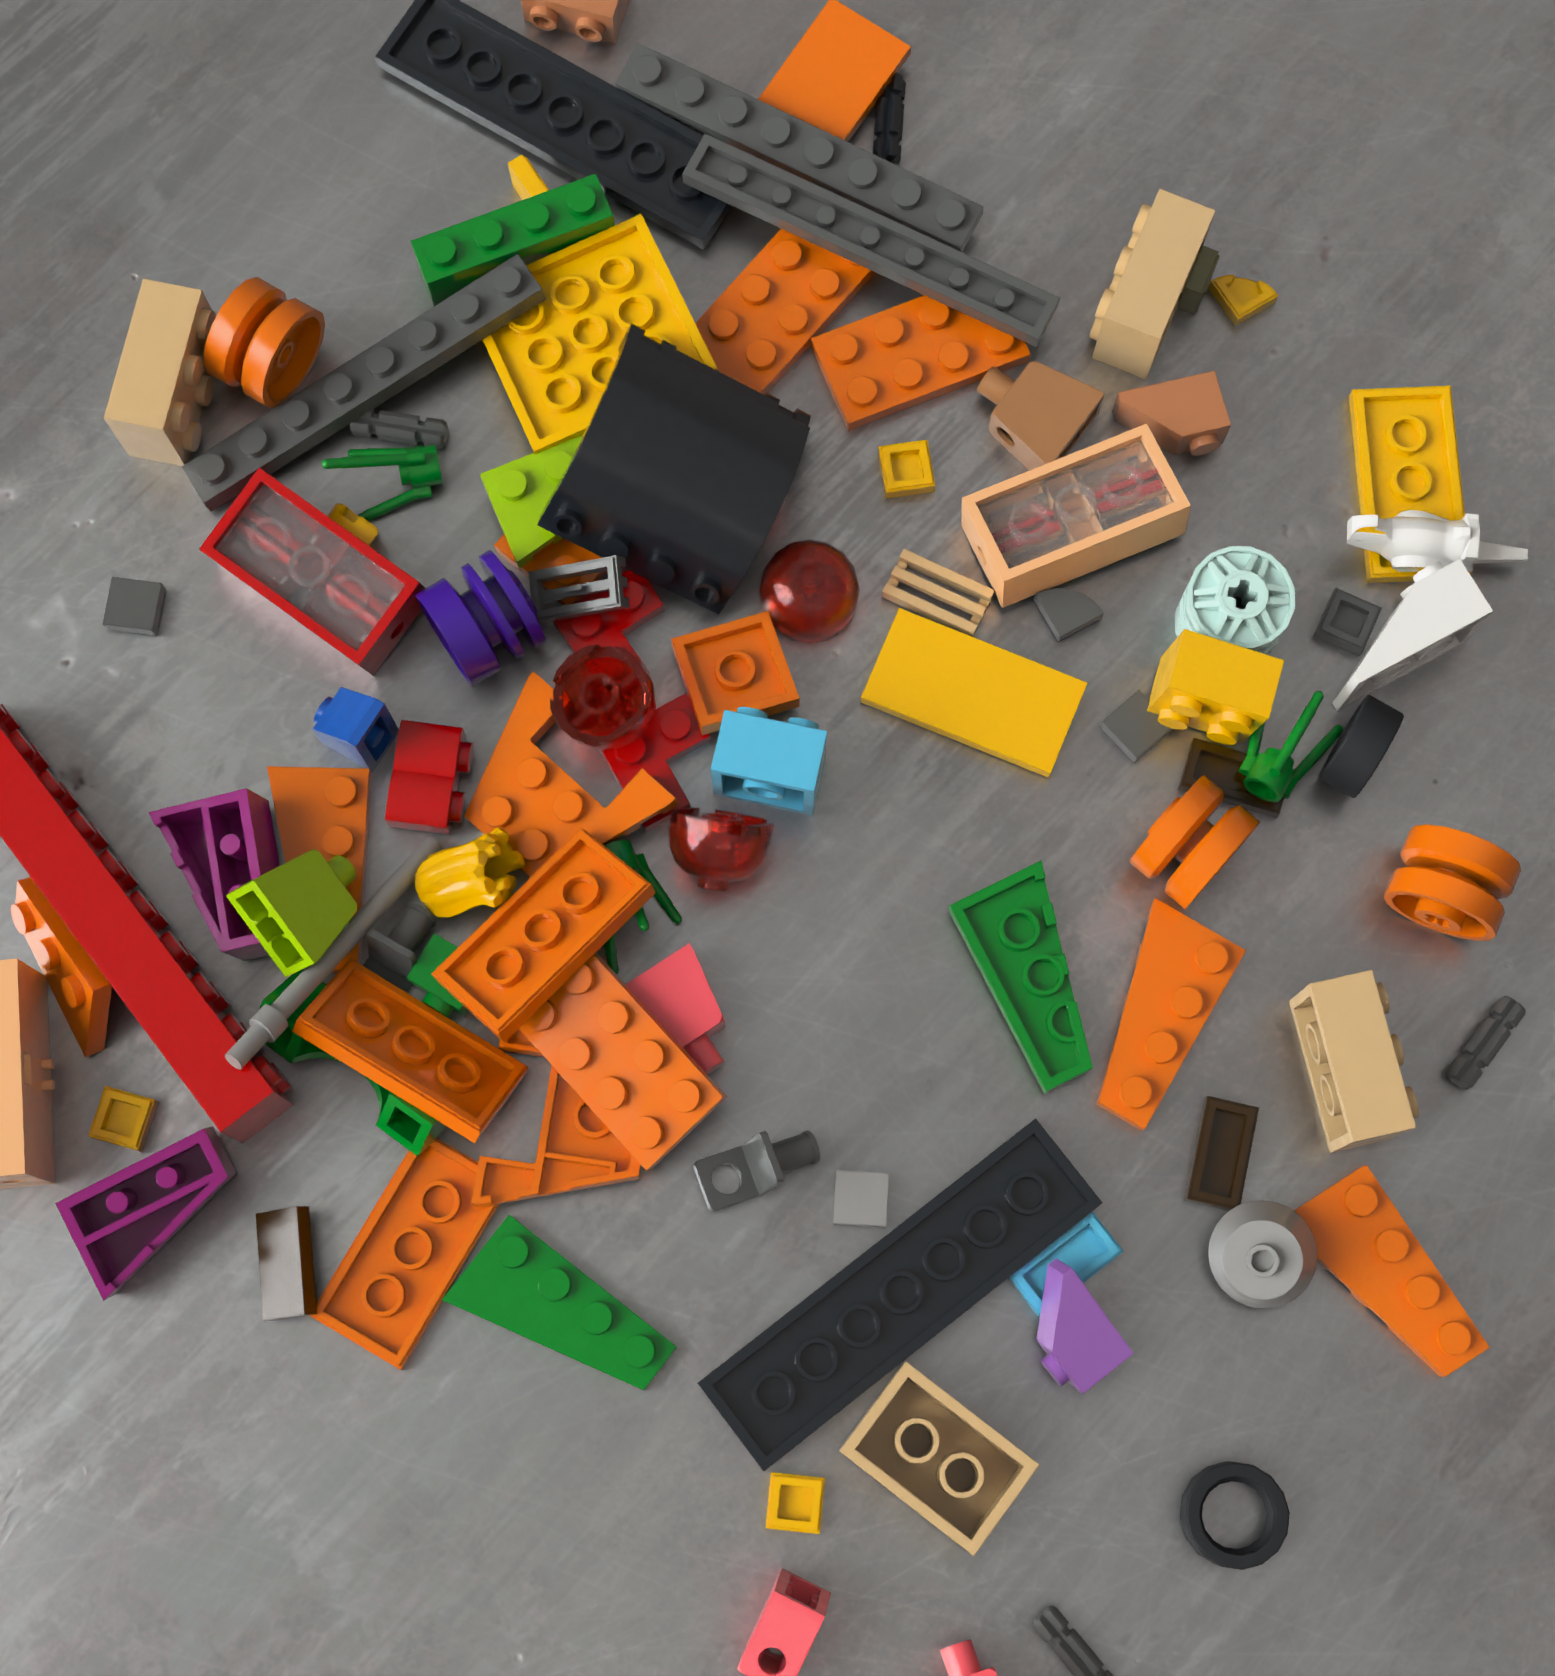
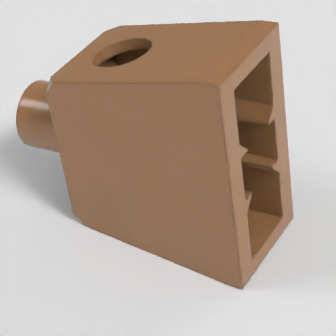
M1037 361L1029 362L1016 381L993 366L985 374L977 388L978 393L997 405L991 414L988 427L989 432L1028 470L1067 456L1099 414L1105 395L1100 390Z

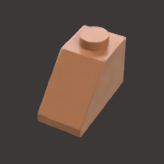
M1215 371L1118 392L1112 410L1114 421L1130 430L1147 423L1158 445L1174 455L1191 452L1193 456H1200L1211 453L1223 444L1231 427Z

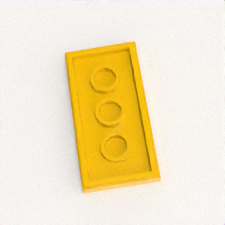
M1451 385L1352 389L1349 395L1360 515H1379V518H1394L1400 512L1418 510L1450 521L1462 520L1465 516ZM1364 549L1367 583L1414 581L1412 578L1418 572H1398L1392 569L1391 562L1382 555Z
M899 608L865 686L860 702L1049 778L1087 682Z

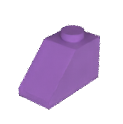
M1057 1258L1050 1262L1047 1266L1036 1338L1047 1354L1041 1360V1363L1059 1386H1063L1068 1382L1084 1394L1134 1353L1075 1271Z

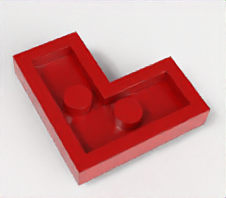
M629 570L622 573V576L627 577L628 588H623L624 597L629 598L630 608L553 621V624L607 704L650 678L649 671L625 636L665 611L663 602L648 580ZM609 591L587 595L576 603L610 597Z
M686 693L596 741L599 750L622 790L643 768L680 802L665 814L661 812L642 823L645 832L691 809L690 802L668 764L711 742L710 734H701L690 699Z

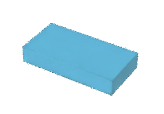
M1092 1211L1008 1279L1039 1318L1047 1266L1055 1258L1070 1266L1082 1283H1084L1124 1251Z

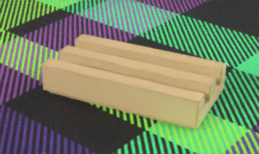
M903 549L899 561L882 591V597L941 625L974 637L994 596L995 590L907 549ZM907 568H910L933 580H936L970 597H973L979 600V602H973L963 596H960L950 590H947L937 584H934L906 570ZM900 582L971 614L970 621L899 589Z

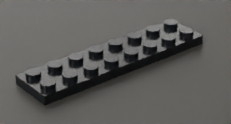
M414 0L375 56L379 68L573 177L582 179L596 174L604 194L702 249L706 247L732 208V205L683 183L682 173L703 135L460 0Z
M1035 1118L703 1378L698 1384L761 1469L765 1471L1103 1202Z

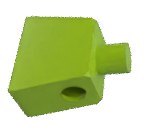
M312 849L228 893L226 897L284 976L288 977L315 964L357 912V903L346 889L355 880L356 871L352 863L345 857L335 855L329 861H326L319 851Z

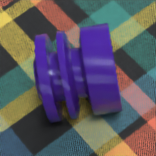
M491 550L479 556V561L488 577L486 580L482 581L470 564L467 563L461 567L463 578L468 587V591L460 595L451 583L442 578L415 595L417 602L442 645L471 687L500 671L499 660L493 648L496 645L502 643L517 659L524 656L523 648L516 636V633L519 631L522 632L535 649L546 642V637L539 624L538 611L532 599L515 573L507 569Z

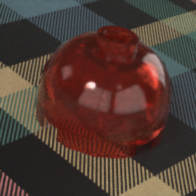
M813 539L791 542L775 552L763 570L759 589L762 611L769 612L773 626L780 630L782 635L789 640L808 644L827 641L838 635L839 630L844 628L849 621L851 622L855 616L860 594L856 570L845 553L828 542Z
M597 644L586 646L569 655L557 669L553 679L556 685L553 691V700L550 698V710L557 725L577 743L601 751L621 749L636 741L649 727L656 709V688L646 667L625 648L615 646L616 648L611 646L601 647Z
M676 807L671 809L668 841L673 860L683 872L698 877V887L714 891H727L729 882L747 880L756 874L767 860L774 824L767 823L766 819L715 809V813H702V818H698L699 808Z

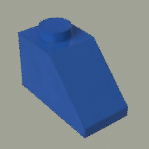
M340 687L334 698L327 697L321 703L314 716V723L316 725L312 729L321 743L359 766L369 768L372 773L397 737L399 731L385 703L374 697Z

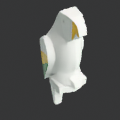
M1407 510L1400 512L1394 518H1379V515H1356L1347 521V544L1379 553L1390 561L1392 569L1398 572H1419L1438 561L1445 567L1458 559H1461L1468 572H1473V564L1526 562L1528 560V549L1480 541L1479 514L1466 513L1462 520L1450 521L1424 511Z

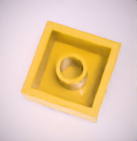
M1184 629L1160 658L1147 711L1159 714L1158 722L1166 727L1178 730H1185L1188 727L1207 732V738L1220 744L1235 745L1237 742L1243 743L1270 717L1284 660Z

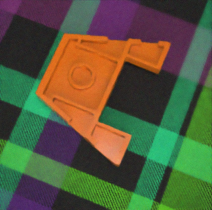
M534 671L527 678L464 815L483 834L491 833L497 827L507 831L510 835L508 843L513 851H518L522 854L525 867L521 869L530 877L581 828L585 829L600 843L606 845L622 835L626 837L641 828L640 824L661 812L663 814L669 812L680 803L642 768L605 808L536 746V743L569 708L570 704Z
M520 1029L513 1033L505 1042L501 1039L499 1041L498 1047L502 1051L544 1057ZM551 1065L535 1163L479 1156L471 1204L474 1207H486L638 1180L641 1164Z

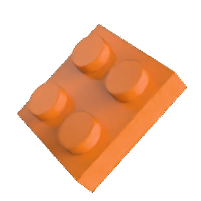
M768 611L671 638L672 650L702 735L720 730L724 710L737 712L739 707H750L764 711L770 716L799 707L800 698Z

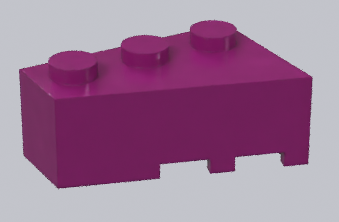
M245 788L148 812L154 825L160 828L172 851L170 855L176 867L182 870L194 893L192 897L220 951L244 961L269 955L226 897L231 891L280 866L269 800Z
M213 1126L204 1128L55 1203L103 1301L115 1295L236 1174Z

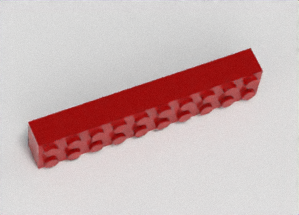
M1 704V838L218 1130L244 1144L293 1106V1103L285 1094L292 1086L273 1062L269 1063L263 1055L257 1057L255 1054L241 1070L236 1069L226 1060L225 1054L244 1035L248 1027L242 1021L239 1023L231 1013L228 1015L224 1013L223 1010L230 1006L225 996L200 971L196 974L193 972L200 965L187 946L181 940L178 941L169 930L165 933L163 932V929L170 925L156 905L151 900L148 901L138 889L133 892V889L140 885L134 875L108 849L103 851L110 845L94 823L92 821L88 822L77 809L80 804L76 798L48 770L51 767L37 747L32 742L29 743L19 730L22 727L11 712Z

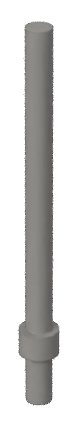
M427 837L352 917L323 956L315 964L306 967L271 1006L264 1004L249 1020L250 1028L225 1054L226 1060L233 1067L241 1070L266 1042L273 1043L288 1027L287 1019L413 884L415 873L422 862L429 855L443 850L442 845L435 838Z

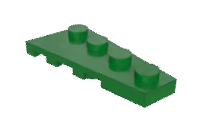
M1042 860L949 905L948 911L1045 1094L1091 1071L1093 1066L1078 1005L1074 1000L1069 980L1070 973L1065 954L1062 951L1056 927L1057 921L1045 883L1046 876Z
M511 1215L506 1217L442 1299L449 1304L644 1391L678 1348Z

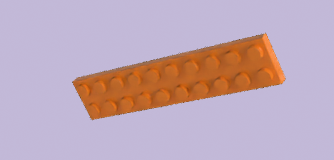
M780 229L695 324L718 371L764 395L776 385L810 347L811 338L820 335L876 272ZM503 534L494 544L495 551L528 578L529 571L603 558L562 538L557 543L553 544L551 542L535 553L533 559L519 569L505 535ZM607 571L542 583L543 590L599 581ZM587 595L557 600V602L562 606L574 604Z

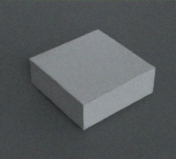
M836 1170L833 1225L886 1228L889 1173Z

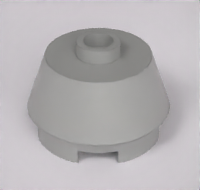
M1264 1200L1243 1203L1227 1212L1215 1226L1208 1249L1210 1268L1219 1286L1234 1300L1255 1308L1279 1307L1296 1299L1310 1284L1316 1271L1318 1258L1314 1235L1303 1218L1285 1205Z

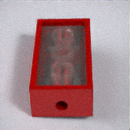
M261 468L257 469L199 548L201 552L373 676L422 611L415 595L426 588L419 581Z

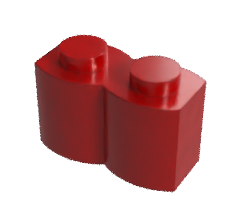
M401 720L386 803L385 821L389 827L451 835L453 822H462L466 795L464 792H458L461 772H470L473 759V743L466 742V734L463 728Z

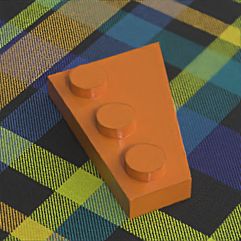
M28 877L17 881L16 903L11 906L13 922L17 930L24 934L84 1056L88 1057L101 1052L105 1048L112 986L32 878Z

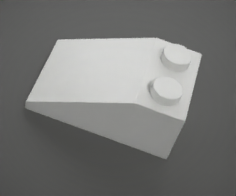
M1461 559L1445 567L1439 561L1435 562L1413 576L1412 579L1415 583L1400 594L1403 600L1391 614L1333 700L1332 704L1336 711L1345 708L1467 642L1493 612Z

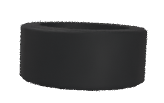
M1367 695L1338 738L1319 774V779L1348 796L1356 798L1373 775L1391 745L1403 721V713L1375 697Z
M1226 1461L1207 1466L1190 1480L1182 1495L1180 1521L1185 1538L1198 1555L1215 1565L1239 1570L1262 1565L1279 1551L1288 1534L1290 1512L1284 1492L1271 1475L1254 1465ZM1231 1481L1244 1483L1253 1488L1263 1500L1266 1510L1265 1527L1260 1537L1249 1546L1238 1549L1224 1547L1215 1542L1205 1530L1202 1519L1203 1503L1209 1492L1219 1484Z

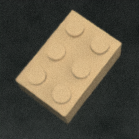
M1159 189L1152 206L1145 203L1142 204L1132 229V237L1128 246H1124L1113 273L1115 276L1110 288L1105 289L1095 314L1096 319L1089 338L1097 341L1092 359L1147 380L1180 303L1187 281L1204 245L1216 210L1163 189Z
M148 279L142 280L104 414V420L129 456L183 466L188 463L190 452H195L199 447L202 433L199 422L203 406L210 404L214 391L213 377L206 373L203 363L204 348L211 325L216 318L214 310L211 309L203 291L200 289Z
M1369 970L1310 983L1289 1000L1330 1153L1391 1140L1415 1129L1414 1118H1418L1419 1115L1417 1099L1412 1088L1404 1086L1399 1066L1404 1064L1403 1049L1396 1034L1390 1035L1385 1014L1389 1013L1388 995L1384 985L1381 982L1376 983L1373 971Z
M904 1362L838 1450L972 1556L982 1546L1039 1466L1036 1461L908 1362Z

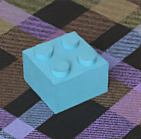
M739 707L737 712L724 710L711 765L713 795L813 816L826 759L827 731L818 729L819 725L804 718H789L788 723L767 719V713L755 708Z

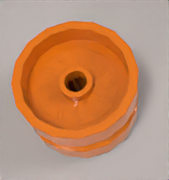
M259 277L247 279L231 293L211 325L203 357L206 373L234 388L242 385L244 394L269 408H275L296 393L315 363L324 337L325 321L323 313L297 298L287 300L285 292Z
M1202 775L1181 798L1177 797L1148 830L1147 834L1149 836L1129 861L1149 879L1159 876L1175 858L1182 863L1167 881L1165 893L1184 909L1194 901L1260 824V821L1241 805L1230 808L1215 825L1208 821L1209 818L1223 802L1224 791L1205 775Z
M1429 824L1412 827L1408 832L1400 853L1407 867L1397 868L1392 873L1384 894L1386 903L1397 913L1411 921L1443 934L1474 941H1490L1496 937L1505 914L1503 905L1498 899L1507 898L1513 893L1521 872L1519 862L1504 849L1467 832Z

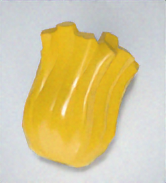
M497 827L491 833H485L466 844L443 849L429 855L415 873V888L419 899L437 917H452L481 905L495 908L513 895V889L516 887V877L508 875V873L525 867L524 858L521 853L512 850L511 845L508 843L510 837L508 832L501 827Z

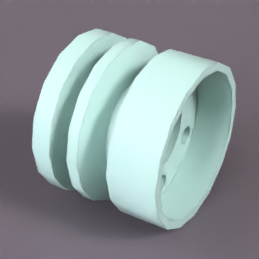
M1229 546L1210 553L1195 568L1175 611V633L1177 637L1184 629L1269 655L1287 629L1295 610V587L1287 569L1271 554L1252 546ZM1233 596L1242 598L1241 606H1243L1244 609H1239L1235 607L1236 599H1234Z

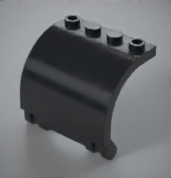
M631 323L619 346V355L598 406L567 469L543 509L537 525L598 556L609 557L618 555L625 557V569L719 615L753 563L785 500L804 451L810 430L808 425L811 415L798 408L792 412L779 405L780 399L766 392L763 395L676 350L677 346L664 339L661 343L656 342L644 335V329Z

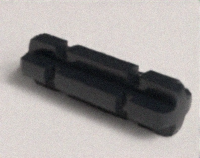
M899 73L894 74L891 82L883 90V94L876 102L874 135L877 136V139L873 141V154L895 165L901 159V146L898 143L902 140L904 104L901 101L905 98L906 89L903 76Z

